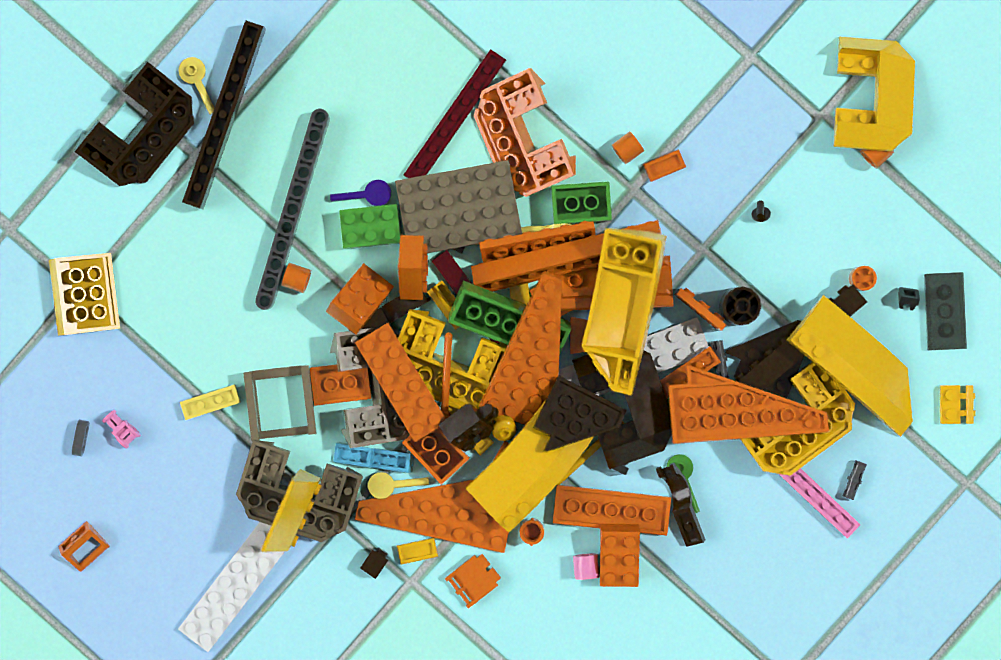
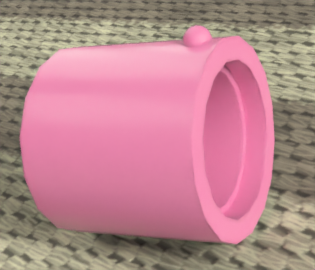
M588 553L573 556L576 580L599 578L598 554Z

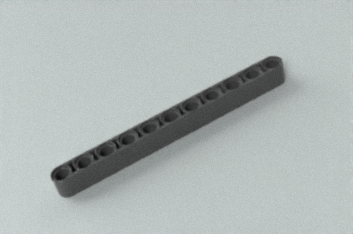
M322 108L315 109L311 114L255 302L257 307L263 310L271 309L275 303L330 122L329 114ZM318 113H324L326 116L325 120L321 123L316 122V115ZM314 131L320 133V138L317 141L310 139V135ZM309 149L314 151V157L310 160L304 156L305 152ZM302 168H307L309 171L308 176L305 178L299 176V171ZM301 186L303 188L301 196L294 195L295 187ZM292 204H295L298 208L297 213L294 215H290L288 212V208ZM288 222L292 225V230L289 233H284L282 227ZM280 241H285L286 249L280 252L277 249V244ZM275 259L281 262V267L278 270H274L271 266L272 261ZM270 277L275 280L273 288L266 286V280ZM263 296H268L270 299V303L266 307L260 303Z

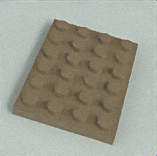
M509 160L395 181L405 235L424 236V244H428V253L477 245L486 239H499L506 235L515 236L522 234Z

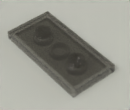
M964 273L924 274L927 350L967 349Z

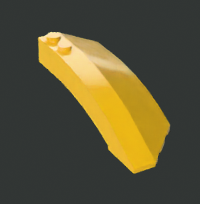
M605 228L594 294L581 346L592 358L593 364L600 374H603L608 381L612 391L628 395L633 393L653 312L667 235L648 231Z
M823 295L788 337L787 341L901 437L913 422L908 368L868 331Z
M544 403L511 443L466 487V490L508 532L513 530L552 491L594 438L591 437L549 452H544L543 450L550 436L533 428Z

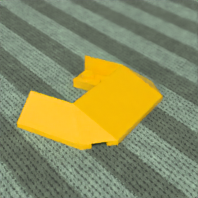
M839 36L837 74L875 77L874 111L836 108L833 147L892 152L900 143L912 135L915 60L897 41Z
M409 309L398 340L434 400L441 402L444 356L436 354L434 351L446 323L428 316L430 311ZM482 337L470 367L451 360L449 406L460 409L465 404H469L477 409L480 408L479 404L508 346L507 344L502 342L498 344Z
M814 362L803 367L800 372L789 380L808 406L827 412L829 432L740 439L764 472L791 476L852 430L855 402L840 384Z

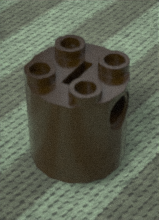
M743 286L726 291L719 303L722 317L734 325H747L755 321L762 307L757 293L751 288Z

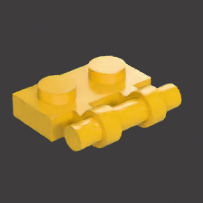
M940 385V424H961V416H966V424H974L976 410H974L975 393H973V385H966V393H960V385ZM960 399H966V410H960Z

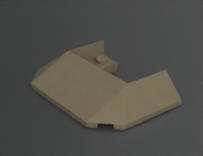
M380 327L361 329L357 335L352 331L334 333L330 353L336 354L338 372L368 368L373 406L343 410L346 429H341V432L350 448L405 440L409 434L355 342Z
M253 440L236 495L239 501H241L249 519L272 526L289 487L280 483L290 451L274 446L275 442ZM327 463L320 482L322 485L318 495H313L311 501L314 502L310 513L306 512L304 519H307L302 530L298 529L297 534L323 542L345 531L363 475L348 466L344 469Z

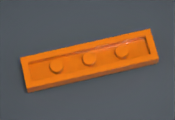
M711 346L660 380L666 399L669 398L668 385L687 384L686 366L709 371L721 362Z

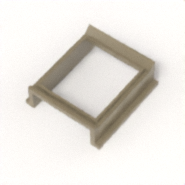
M309 365L243 372L251 441L301 434H317ZM302 375L308 426L261 431L256 380Z

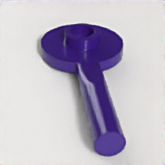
M376 179L367 184L365 191L330 194V200L334 202L366 198L371 205L382 206L390 200L391 188L385 181Z

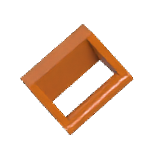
M86 521L58 547L61 555L82 572L110 546L94 527ZM93 537L100 545L79 563L72 554Z

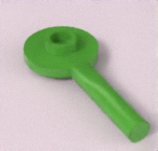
M674 455L668 460L666 467H669L671 463H675L685 476L691 491L693 509L695 513H698L700 509L688 480L693 473V463L685 455Z

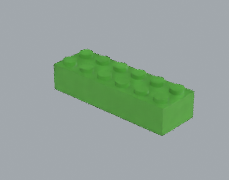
M463 281L450 310L449 323L508 345L527 305ZM561 318L559 356L571 331L570 321Z

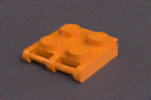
M483 554L478 557L473 555L444 578L455 588V593L460 595L466 602L468 609L498 586L496 582L501 579L493 567L488 571L486 570L490 563ZM452 577H453V578L456 580V582L460 585V588H459V587L456 585V583L452 580ZM462 591H464L467 594L471 601L467 599V597L463 594Z

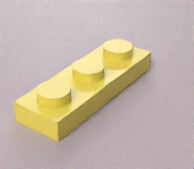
M234 384L181 401L180 405L185 420L241 403Z

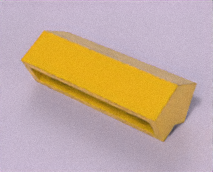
M440 281L428 290L427 293L449 321V313L456 298L445 283ZM451 324L455 330L459 328V326Z

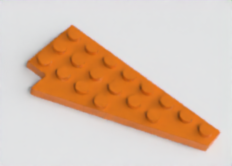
M545 271L542 272L479 404L480 408L489 403L498 409L499 416L507 415L513 418L514 421L526 425L547 399L557 376H559L561 277Z
M686 366L687 384L668 385L673 444L829 432L827 412L692 366Z
M474 479L392 494L386 499L371 498L360 500L355 516L357 521L501 553L505 552L509 534L466 490V487Z

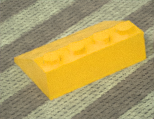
M111 253L61 257L49 260L58 336L120 329Z
M299 469L290 482L261 551L280 552L288 551L291 546L295 547L299 536H296L298 529H303L307 520L304 519L306 512L310 513L314 502L311 501L313 495H318L322 485L319 484L320 477Z

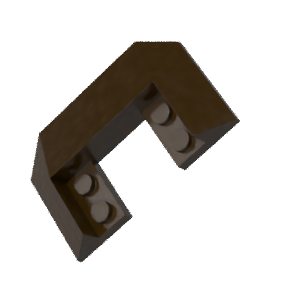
M148 61L131 72L134 76L122 89L123 92L148 111L127 138L122 140L97 120L86 134L82 132L74 149L75 153L119 186L132 183H146L194 124L192 97Z
M645 350L643 351L632 395L624 394L633 421L620 425L618 429L597 435L609 469L664 451L672 435L670 408L651 353ZM589 354L572 360L582 388L592 393L610 388L608 381L595 367Z

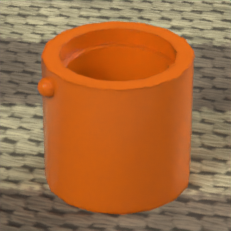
M630 131L611 145L625 165L644 152L643 147Z
M862 149L860 153L871 166L877 169L894 151Z
M289 263L282 280V286L304 293L312 270Z
M869 266L856 267L849 274L850 285L853 284L858 291L870 290L877 281L876 272Z
M528 518L522 522L519 530L522 541L530 544V546L541 542L544 537V526L541 521L535 518Z

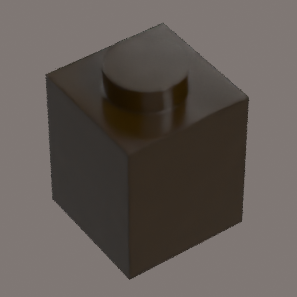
M380 547L378 549L373 548L360 569L376 579L389 560V557H387L388 553Z

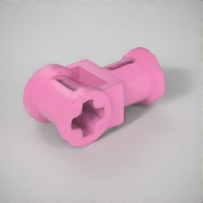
M115 409L102 420L103 423H107L113 429L111 433L126 449L136 437L139 438L141 436L139 431L128 423L127 420L122 421L116 414Z

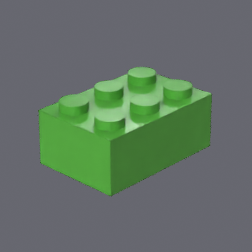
M609 182L551 185L554 224H577L582 221H612Z
M397 204L339 210L343 249L400 243L401 229Z

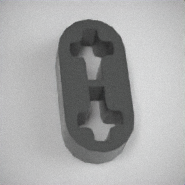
M78 420L72 446V455L83 456L89 431V421Z

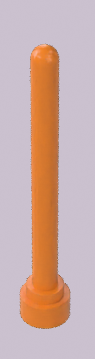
M450 332L445 334L441 395V411L446 419L451 416L448 410L452 334Z

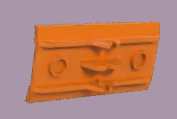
M663 256L653 308L673 307L670 256ZM599 266L558 275L562 279L561 311L590 310Z

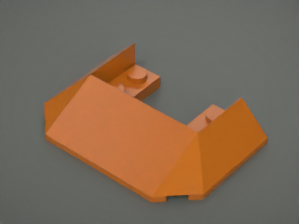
M532 68L521 71L482 90L478 108L475 109L473 115L492 162L509 160L514 191L519 192V194L525 197L576 175V155L569 156L563 139H559L536 150L521 115L547 103L541 86L546 83Z

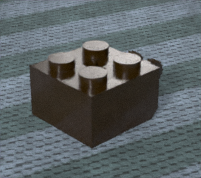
M489 403L479 409L465 404L440 423L439 427L450 444L466 452L472 450L479 441L491 435L494 429L491 422L497 418L499 411Z

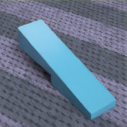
M336 443L333 462L412 473L415 456L412 453L370 447L350 448L348 444Z

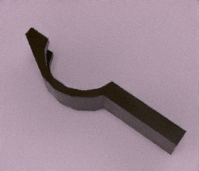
M424 293L423 300L400 299V296L378 308L362 329L382 327L387 323L391 324L408 314L409 309L415 310L431 301L430 297L426 298Z
M671 463L669 467L665 468L657 467L656 471L659 478L666 481L672 493V512L686 547L704 543L706 539L693 509L691 491L685 476L675 463Z

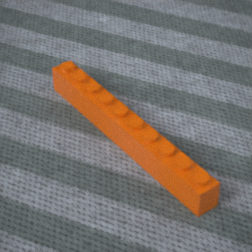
M658 220L623 228L626 230L662 234ZM604 233L471 266L473 283L476 286L493 292L538 281L543 271L558 276L599 266Z

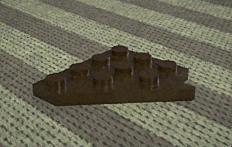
M793 321L726 350L725 353L740 359L733 377L736 378L742 372L745 374L751 370L749 366L757 359L762 361L766 357L764 355L766 351L771 347L776 349L781 345L778 341L785 335L790 336L794 331L793 329L801 321ZM804 357L765 390L788 398L793 385L789 379L798 373Z
M557 376L533 428L550 436L543 450L544 452H549L618 429L627 410L561 376Z

